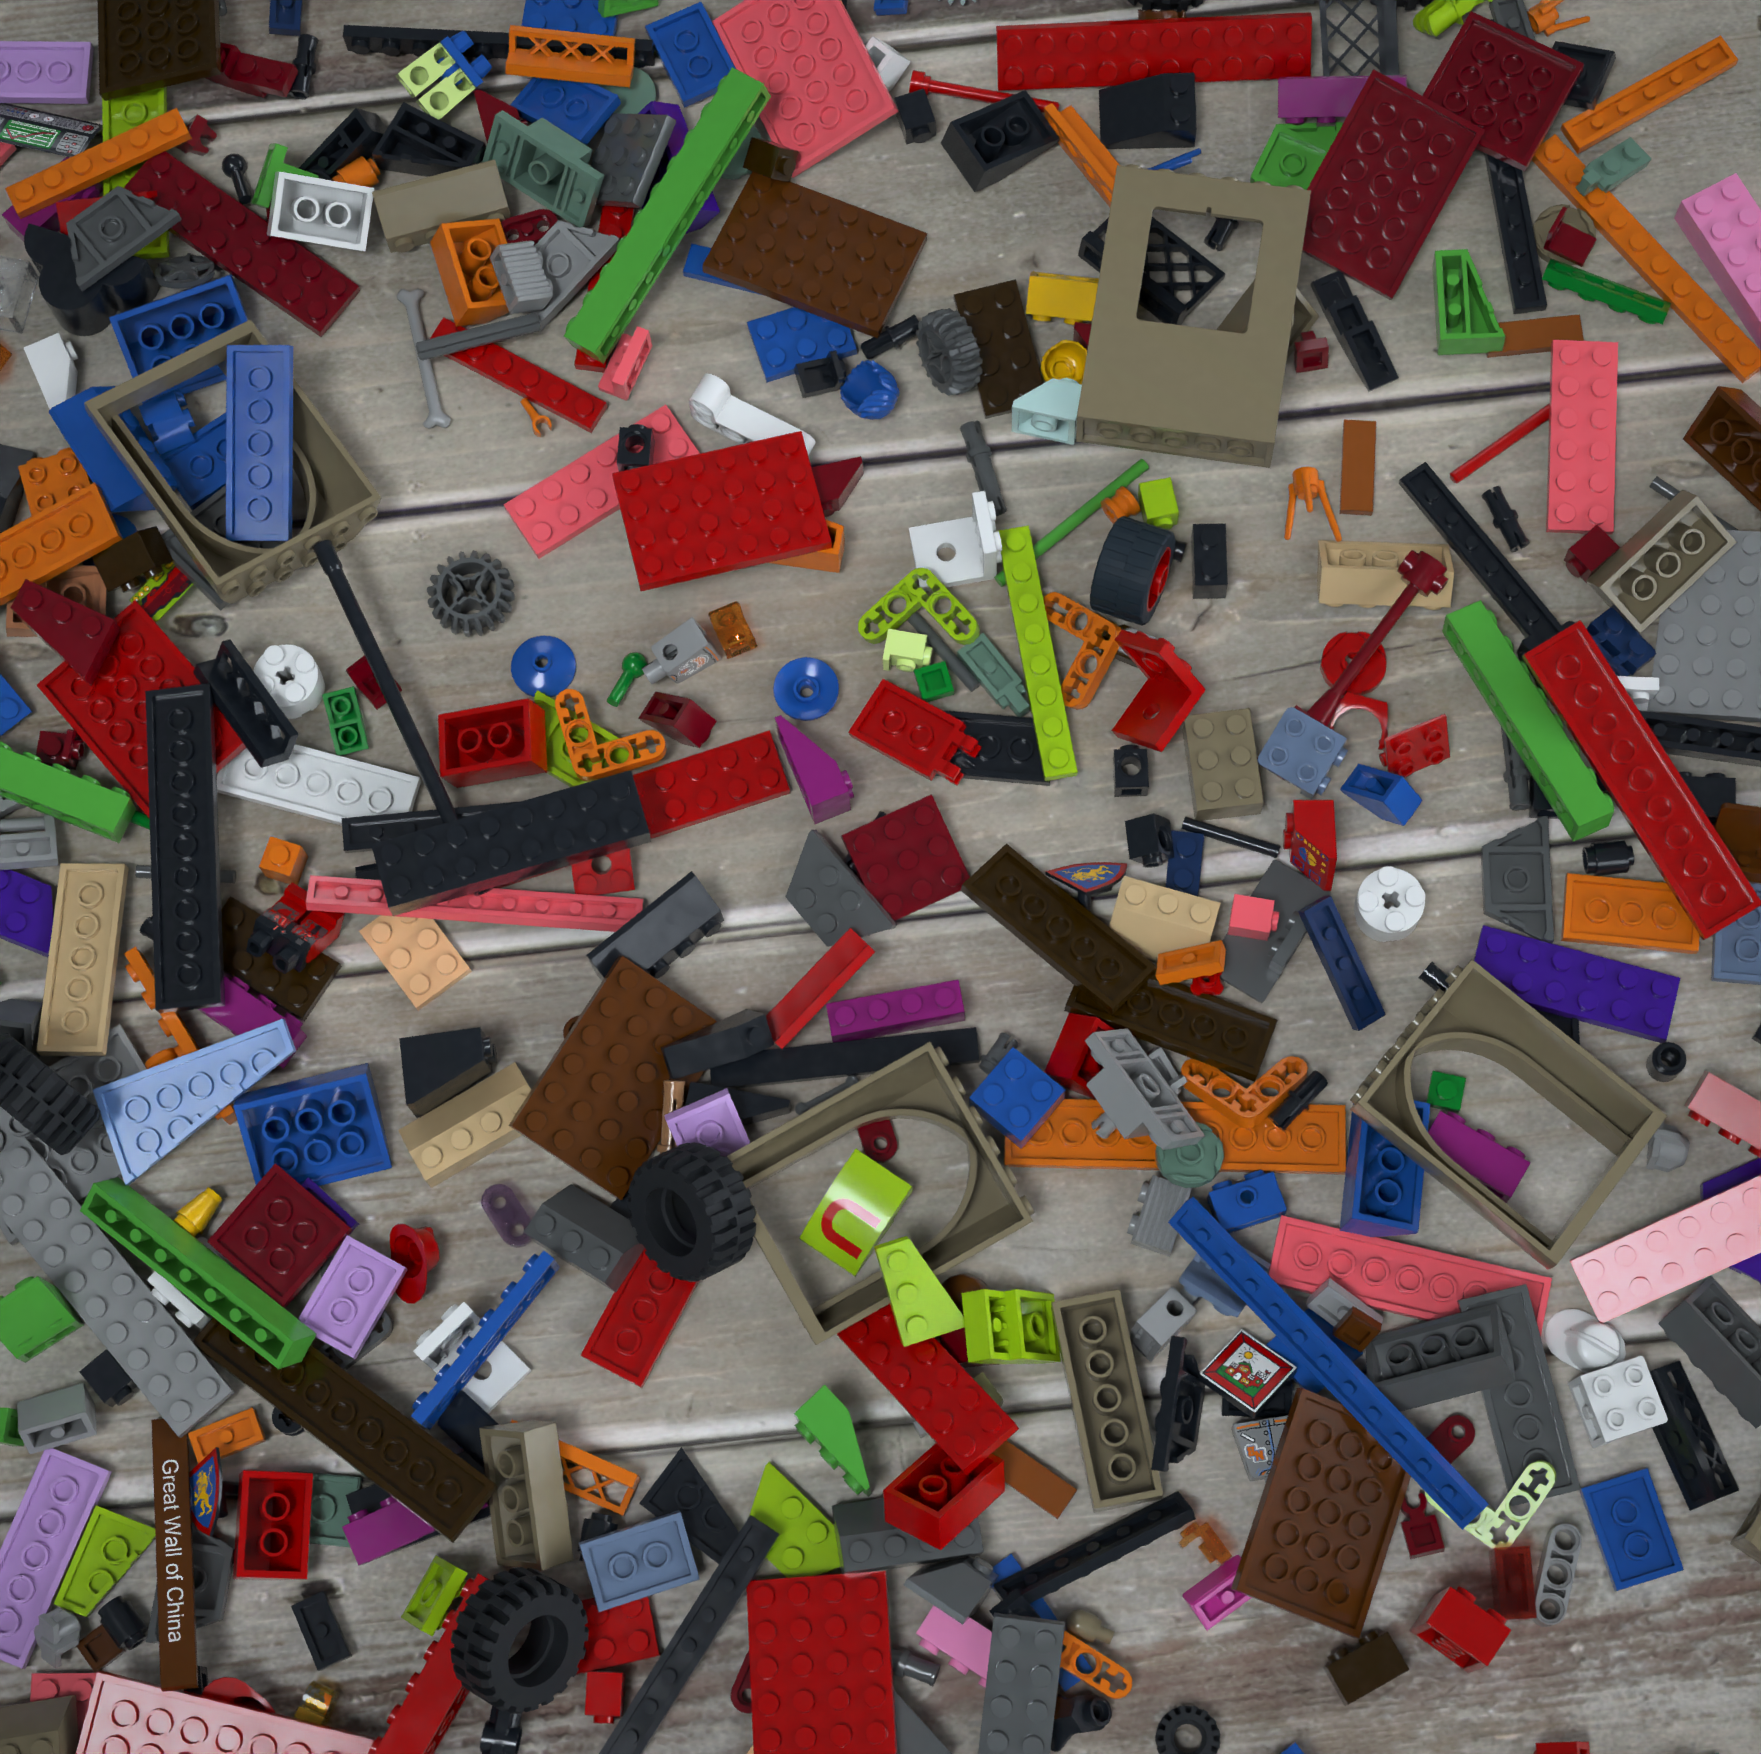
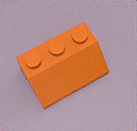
M500 219L441 223L430 244L456 327L485 324L509 313L490 260V256L497 245L507 244Z

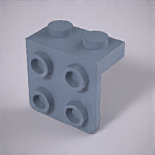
M1290 707L1286 709L1259 754L1258 764L1300 788V794L1312 800L1315 793L1322 796L1331 778L1326 775L1332 765L1339 767L1348 750L1344 748L1347 738L1296 708Z
M1241 1246L1267 1272L1271 1264ZM1196 1253L1191 1263L1180 1276L1179 1282L1189 1294L1195 1297H1203L1211 1302L1214 1308L1221 1314L1238 1317L1246 1303Z

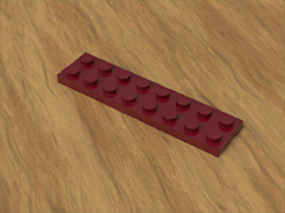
M166 151L148 159L123 187L132 193L157 190L158 196L152 201L167 210H176L182 219L168 229L169 232L320 337L326 333L360 292V288L356 283L294 240L268 236L267 221Z

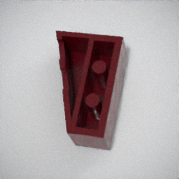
M25 579L10 608L27 627L78 673L85 682L92 686L121 630L116 621Z

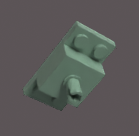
M503 110L497 113L493 121L482 163L495 159L501 179L576 227L586 228L589 226L604 179V174L588 165L593 149L544 118H540L527 126Z

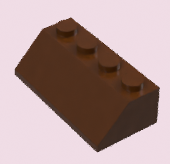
M1718 386L1683 437V440L1761 512V407L1741 389Z

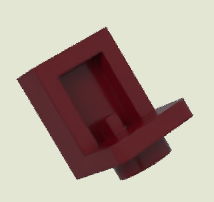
M365 655L346 669L347 674L358 690L376 710L387 703ZM395 680L396 685H397L399 691L401 692L402 689H401V687L399 686V684L397 683V681Z

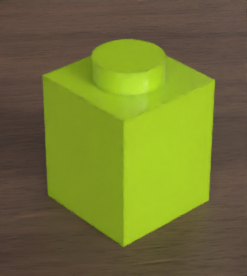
M1171 477L1139 483L1137 496L1144 523L1166 530L1171 529L1173 525H1177L1179 511Z

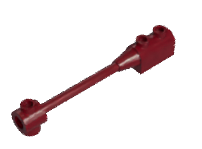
M1411 550L1397 570L1402 575L1401 580L1407 585L1347 668L1332 688L1328 689L1307 712L1297 705L1294 708L1329 727L1342 700V695L1415 596L1419 593L1422 596L1428 597L1431 592L1438 595L1449 580L1444 576L1447 568L1426 552L1420 551L1416 553L1414 550Z

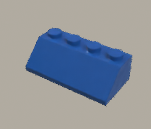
M115 386L90 387L49 410V414L90 479L99 486L111 512L156 510L85 410L84 402ZM130 409L118 414L174 491L179 485L173 478L170 469L157 453L154 444L143 431L138 419Z
M1414 1100L1418 1115L1428 1132L1430 1103ZM1353 1112L1351 1114L1340 1231L1368 1237L1417 1234L1419 1231L1424 1169Z

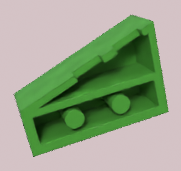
M1468 249L1435 251L1432 271L1437 355L1502 351L1505 334L1495 318L1491 302H1488L1482 288V281Z

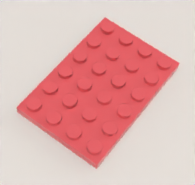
M744 0L712 21L735 68L764 83L770 93L771 98L759 117L771 141L799 151L792 178L899 112L842 0Z

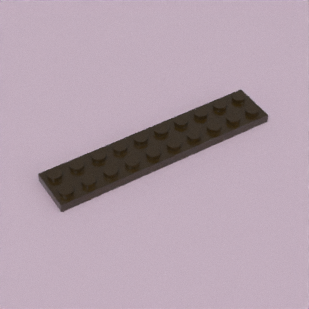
M212 1318L193 1340V1343L210 1359L452 1543L455 1542L498 1488L494 1482L311 1345L302 1362L278 1369L215 1318Z

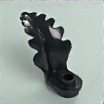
M1057 1693L1051 1750L1054 1752L1061 1751L1074 1734L1103 1729L1109 1723L1112 1716L1109 1702L1105 1698L1094 1694L1066 1698Z

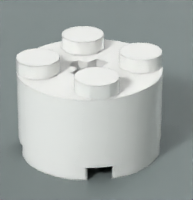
M272 645L258 659L253 671L288 719L302 717V714L310 710L313 711L320 704L323 698L322 694L325 692V682L314 658L306 650L295 645Z
M1386 866L1374 871L1364 879L1354 901V913L1358 927L1365 935L1379 942L1398 941L1406 938L1414 931L1421 918L1425 906V892L1416 878L1404 870ZM1389 901L1395 904L1389 909L1383 906L1384 903Z

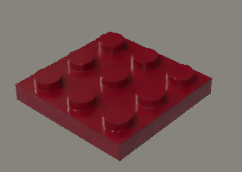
M932 794L841 835V839L862 884L894 921L961 891L962 884L970 878Z
M275 1163L207 1242L283 1308H286L353 1229Z

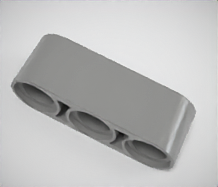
M1570 1524L1555 1526L1547 1532L1529 1607L1531 1619L1541 1627L1558 1624L1564 1619L1567 1611L1582 1541L1578 1529ZM1557 1532H1565L1570 1536V1549L1562 1550L1556 1545L1555 1536ZM1550 1566H1556L1562 1570L1564 1579L1560 1585H1555L1548 1580L1547 1571ZM1543 1600L1552 1602L1556 1608V1614L1552 1620H1547L1540 1614L1539 1606Z

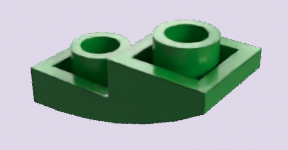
M352 686L322 694L336 755L343 756L369 749L355 687Z

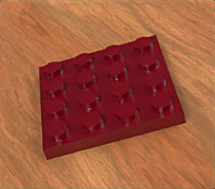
M1471 11L1422 96L1484 129L1485 132L1475 149L1525 172L1583 71L1584 63Z

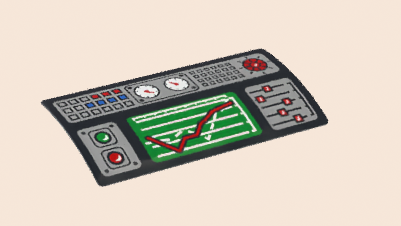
M0 103V142L73 157L85 151L91 140L103 128V125Z

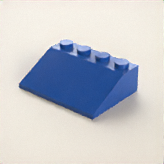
M232 274L109 317L132 378L248 321ZM217 364L148 400L177 388H181L184 395L226 380V376Z
M369 1063L246 1092L234 1102L233 1107L256 1185L275 1163L299 1184L302 1185L307 1178H310L318 1186L392 1168L379 1101Z

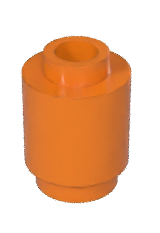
M360 156L338 170L337 175L332 180L372 188L379 183L377 176L381 173L371 158L366 160L363 156Z

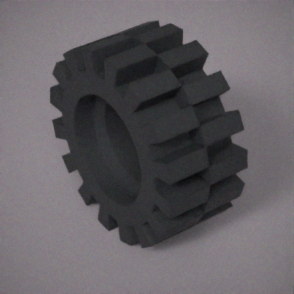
M1184 1705L1172 1709L1162 1718L1157 1726L1155 1742L1159 1754H1217L1220 1748V1731L1216 1721L1207 1711L1196 1706ZM1190 1724L1200 1731L1202 1741L1200 1747L1195 1752L1185 1753L1176 1747L1174 1734L1181 1725Z

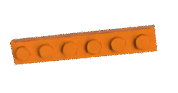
M1720 35L1595 106L1594 110L1588 109L1562 124L1560 130L1576 153L1579 154L1736 66L1738 58Z
M174 108L5 188L16 213L22 219L192 139L178 109Z
M135 946L124 953L129 961L125 968L135 983L141 981L146 990L141 995L149 1008L153 1010L155 1009L154 971L145 956ZM178 1011L160 1013L162 1018L158 1020V1023L167 1037L173 1035L177 1041L178 1046L174 1050L178 1057L200 1050ZM233 1103L218 1113L215 1118L217 1120L223 1118L229 1125L236 1122L237 1117Z

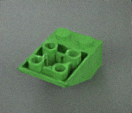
M30 1276L21 1280L15 1285V1291L5 1297L0 1296V1341L17 1359L25 1363L84 1326L77 1312L60 1290L39 1276L35 1278Z
M823 1385L794 1413L798 1422L794 1426L810 1445L816 1441L822 1447L819 1450L820 1456L833 1470L840 1466L846 1473L842 1476L844 1481L857 1495L863 1491L869 1497L872 1491L849 1410L826 1385Z

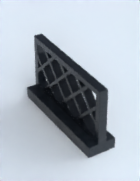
M1319 0L1323 76H1330V73L1338 64L1351 76H1358L1369 62L1377 67L1383 75H1400L1396 0H1371L1377 6V15L1369 24L1354 12L1364 0H1359L1352 9L1342 0H1336L1349 12L1337 27L1327 19L1326 15L1327 8L1334 0H1330L1327 4L1326 0ZM1351 15L1365 26L1364 30L1354 41L1340 30L1341 26ZM1376 20L1378 22V32L1371 27ZM1327 24L1334 29L1329 36L1327 34ZM1367 30H1370L1378 38L1379 46L1370 56L1356 44ZM1336 32L1351 44L1339 59L1328 50V41ZM1353 47L1367 59L1356 73L1341 62ZM1378 52L1380 65L1373 59ZM1329 56L1335 61L1330 69Z
M1109 217L1094 232L1089 231L1082 238L1078 256L1099 273L1105 244L1100 237L1107 231ZM1152 217L1149 233L1160 235L1163 239V244H1148L1147 252H1164L1165 263H1148V254L1146 252L1139 304L1163 323L1182 325L1184 318L1224 279L1225 273ZM1169 252L1183 253L1187 257V263H1171ZM1149 271H1166L1167 282H1155L1150 278ZM1172 271H1188L1189 282H1173ZM1194 271H1206L1213 278L1209 282H1195ZM1174 290H1190L1191 299L1186 304H1183L1174 297Z

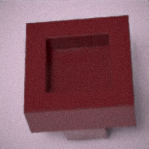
M197 114L186 125L192 139L175 147L185 154L191 152L204 156L210 149L202 145L200 138H206L212 142L216 139L217 134L207 125L208 120Z
M1314 331L1301 332L1302 341L1294 342V367L1296 373L1328 368L1329 346L1326 337L1316 339Z

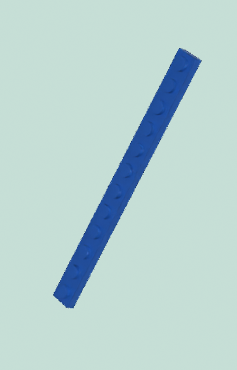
M1194 1197L1182 1205L1168 1223L1463 1530L1489 1505L1484 1498Z

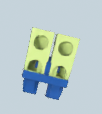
M464 30L453 35L451 38L447 36L395 75L412 98L416 97L437 79L440 81L416 101L423 112L438 120L483 83L482 78L492 68V65L482 54L470 64L462 55L464 51L474 44Z

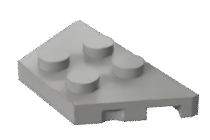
M558 220L538 241L535 247L536 250L540 251L543 258L542 269H544L546 278H549L553 285V295L546 307L542 310L531 311V313H536L539 317L540 332L614 254L620 241L617 236H608L597 233L589 228L575 227L570 223Z

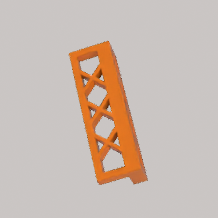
M510 25L509 53L506 60L505 74L630 88L634 73L635 38ZM517 36L529 37L535 46L531 49L516 48ZM551 40H557L566 49L561 53L552 52L546 44ZM583 43L591 44L598 52L592 56H586L577 48ZM613 47L627 48V60L615 59L608 51Z
M1053 103L1044 107L1045 118L1060 138L1058 144L1110 207L1116 169L1119 163L1072 105L1061 112L1057 110Z
M513 1419L511 1420V1423H517V1422H518V1421H515V1420H513ZM559 1440L560 1458L565 1469L563 1477L567 1476L570 1483L564 1482L565 1491L624 1517L641 1480L639 1475ZM566 1461L578 1466L569 1469ZM587 1469L592 1472L596 1485L584 1490L576 1488L571 1474ZM598 1475L609 1480L600 1483ZM618 1483L628 1488L620 1507L606 1500L603 1487ZM598 1490L601 1498L590 1493Z

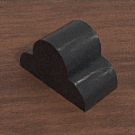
M30 223L27 226L24 235V245L40 273L39 289L41 295L58 323L67 332L77 336L97 334L111 324L109 317L115 315L117 311L124 312L152 302L157 296L160 285L156 281V277L148 262L135 256L128 258L82 292L76 283L77 275L75 264L72 260L71 240L68 235Z

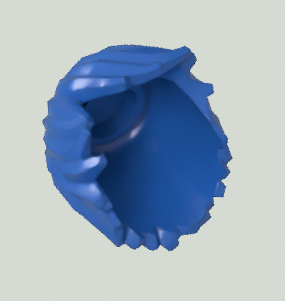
M874 360L862 361L856 368H853L851 373L846 376L843 386L840 387L841 399L845 406L859 417L870 420L881 419L890 414L891 410L895 408V403L900 395L894 376Z

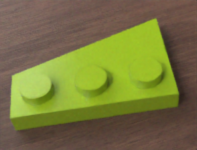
M907 1236L874 1246L900 1340L904 1347L965 1327L964 1316Z
M96 1505L53 1604L88 1617L155 1540V1528Z

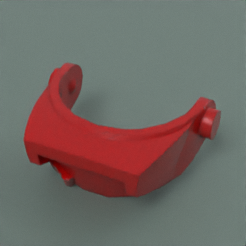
M1347 692L1342 698L1329 728L1334 730L1336 719L1347 710L1353 708L1365 709L1371 712L1380 722L1382 735L1379 740L1378 749L1383 750L1385 748L1384 739L1388 736L1387 702Z

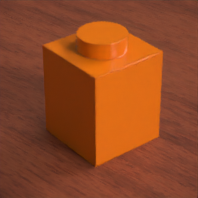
M270 836L259 868L267 878L287 884L293 882L298 885L309 856L301 845Z

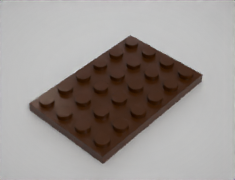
M752 171L703 263V272L878 339L927 241V233L798 184L771 179Z
M619 955L508 1126L616 1199L622 1200L629 1189L634 1173L638 1167L642 1166L643 1162L647 1161L661 1139L664 1095L663 1080L685 1081L684 1103L688 1096L690 1082H697L704 1072L700 1071L677 1079H670L661 1047L710 1026L717 1021L623 955Z
M1304 1388L1296 1389L1231 1590L1352 1638L1359 1639L1411 1476L1342 1404Z

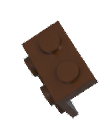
M1723 803L1720 806L1714 828L1748 881L1761 883V807Z

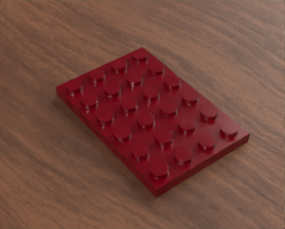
M1373 69L1307 190H1311L1302 252L1332 269L1342 272L1343 275L1383 297L1392 300L1485 130Z

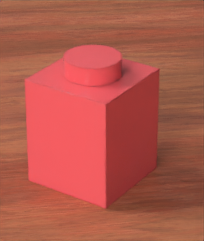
M1234 894L1227 935L1267 941L1270 931L1276 932L1279 912L1273 911L1275 900Z

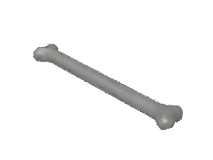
M419 288L411 292L401 289L397 294V299L406 307L416 351V343L426 340L418 307L419 300L424 295V292ZM416 351L429 409L428 418L423 422V425L428 429L434 426L447 428L451 420L441 409L431 360H420Z

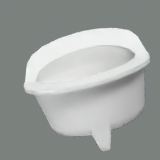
M1565 1309L1556 1313L1547 1324L1545 1338L1551 1353L1559 1360L1584 1374L1623 1362L1625 1359V1342L1620 1333L1611 1325L1600 1323L1596 1317L1578 1309Z

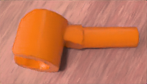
M523 398L520 403L532 420L534 434L541 437L540 431L536 428L539 423L547 424L551 431L550 419L547 416L539 415L529 400Z

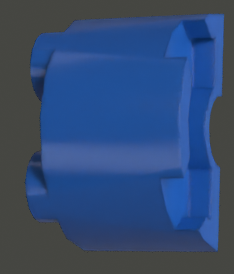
M181 388L148 400L138 406L159 455L195 441L191 428L196 425L189 409L183 410L182 408L188 404Z

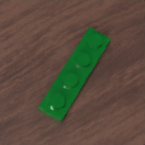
M1552 258L1542 277V280L1547 281L1548 285L1552 288L1572 290L1577 292L1578 296L1584 300L1604 302L1608 304L1610 309L1616 312L1625 313L1628 311L1638 315L1641 321L1649 324H1656L1657 322L1663 325L1671 305L1670 302Z

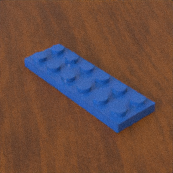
M227 345L226 539L229 541L286 542L292 539L293 346Z
M543 1250L539 1256L537 1254L531 1256L522 1269L526 1272L518 1283L512 1281L500 1297L503 1299V1302L495 1311L491 1308L485 1313L478 1324L482 1328L474 1338L468 1336L461 1343L456 1351L459 1356L451 1366L448 1363L445 1364L434 1378L437 1384L428 1394L424 1391L412 1405L415 1411L411 1417L418 1423L431 1430L453 1399L463 1390L559 1270L560 1266L551 1255Z

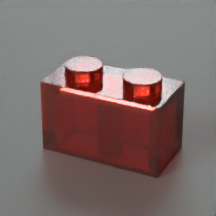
M1530 1546L1491 1549L1489 1551L1494 1610L1506 1618L1507 1622L1536 1619Z

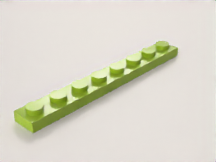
M1029 525L998 530L1002 544V567L1044 781L1077 776L1078 771Z

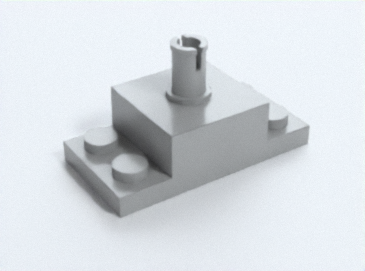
M1128 1028L1093 1032L1085 1040L1091 1049V1055L1094 1060L1104 1067L1086 1084L1105 1111L1091 1123L1093 1130L1098 1126L1101 1127L1095 1132L1099 1137L1107 1139L1117 1128L1124 1139L1149 1135L1151 1140L1161 1147L1162 1150L1195 1145L1205 1137Z

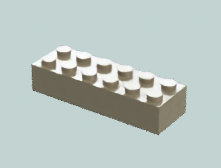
M1120 1289L1052 1302L1051 1311L1093 1513L1162 1499L1163 1490L1159 1471L1151 1470L1154 1448Z

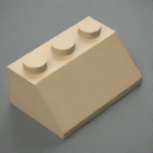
M1123 876L1109 928L1149 961L1157 963L1158 954L1210 943L1221 903Z

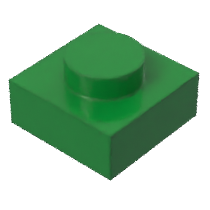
M945 661L914 670V676L922 700L931 702L954 695V688Z
M1432 1071L1426 1103H1430L1432 1108L1459 1113L1466 1078Z

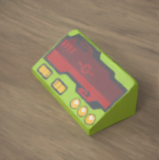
M172 562L162 567L164 570L163 574L148 580L129 600L131 603L136 600L155 622L193 585Z

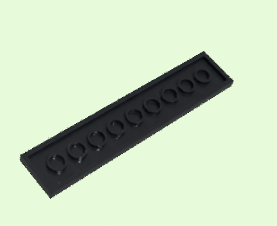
M211 684L145 691L155 1009L159 1013L225 1006L215 719Z

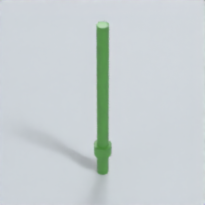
M1143 459L1137 461L1034 544L1035 560L1100 509V502L1103 499L1113 497L1119 487L1123 486L1126 488L1149 469L1147 463ZM1002 570L994 577L1001 587L1006 584Z

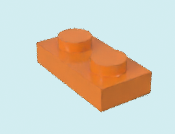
M1222 940L1160 953L1158 954L1155 976L1159 984L1164 985L1224 972L1226 948Z
M253 1407L188 1433L198 1464L215 1447L219 1448L220 1459H223L266 1441L256 1409Z

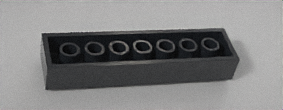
M629 770L371 844L388 908L392 915L395 916L480 890H486L651 842L632 771Z

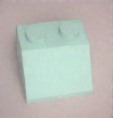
M1052 378L1014 400L1012 405V432L1074 445L1082 385L1070 378H1062L1060 380Z

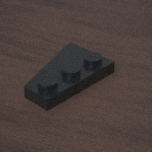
M682 1447L639 1503L656 1517L679 1510L689 1542L718 1564L739 1533Z

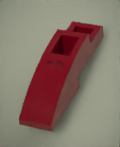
M220 42L221 74L205 79L265 98L267 93L287 98L299 72L294 64L241 53L237 46Z

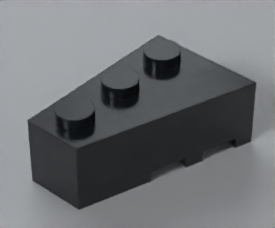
M403 102L374 149L372 156L381 170L430 177L482 163L486 146L484 142Z

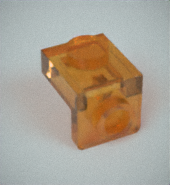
M738 601L709 612L708 615L715 635L727 659L758 647Z

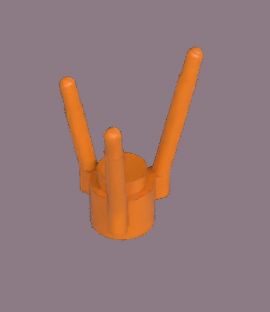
M1541 0L1527 11L1533 32L1539 34L1544 31L1547 37L1556 31L1587 23L1590 21V17L1585 16L1555 24V20L1559 18L1555 7L1564 0Z
M1301 467L1294 470L1292 473L1293 483L1288 485L1289 501L1285 524V540L1291 538L1296 496L1301 500H1305L1307 512H1312V499L1317 497L1318 493L1337 542H1340L1342 537L1325 492L1324 481L1319 480L1318 470L1314 467Z

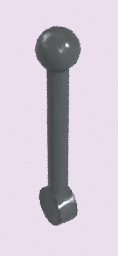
M854 1075L848 1076L845 1083L807 1103L800 1102L796 1104L795 1112L801 1115L808 1111L809 1108L859 1082L858 1078Z

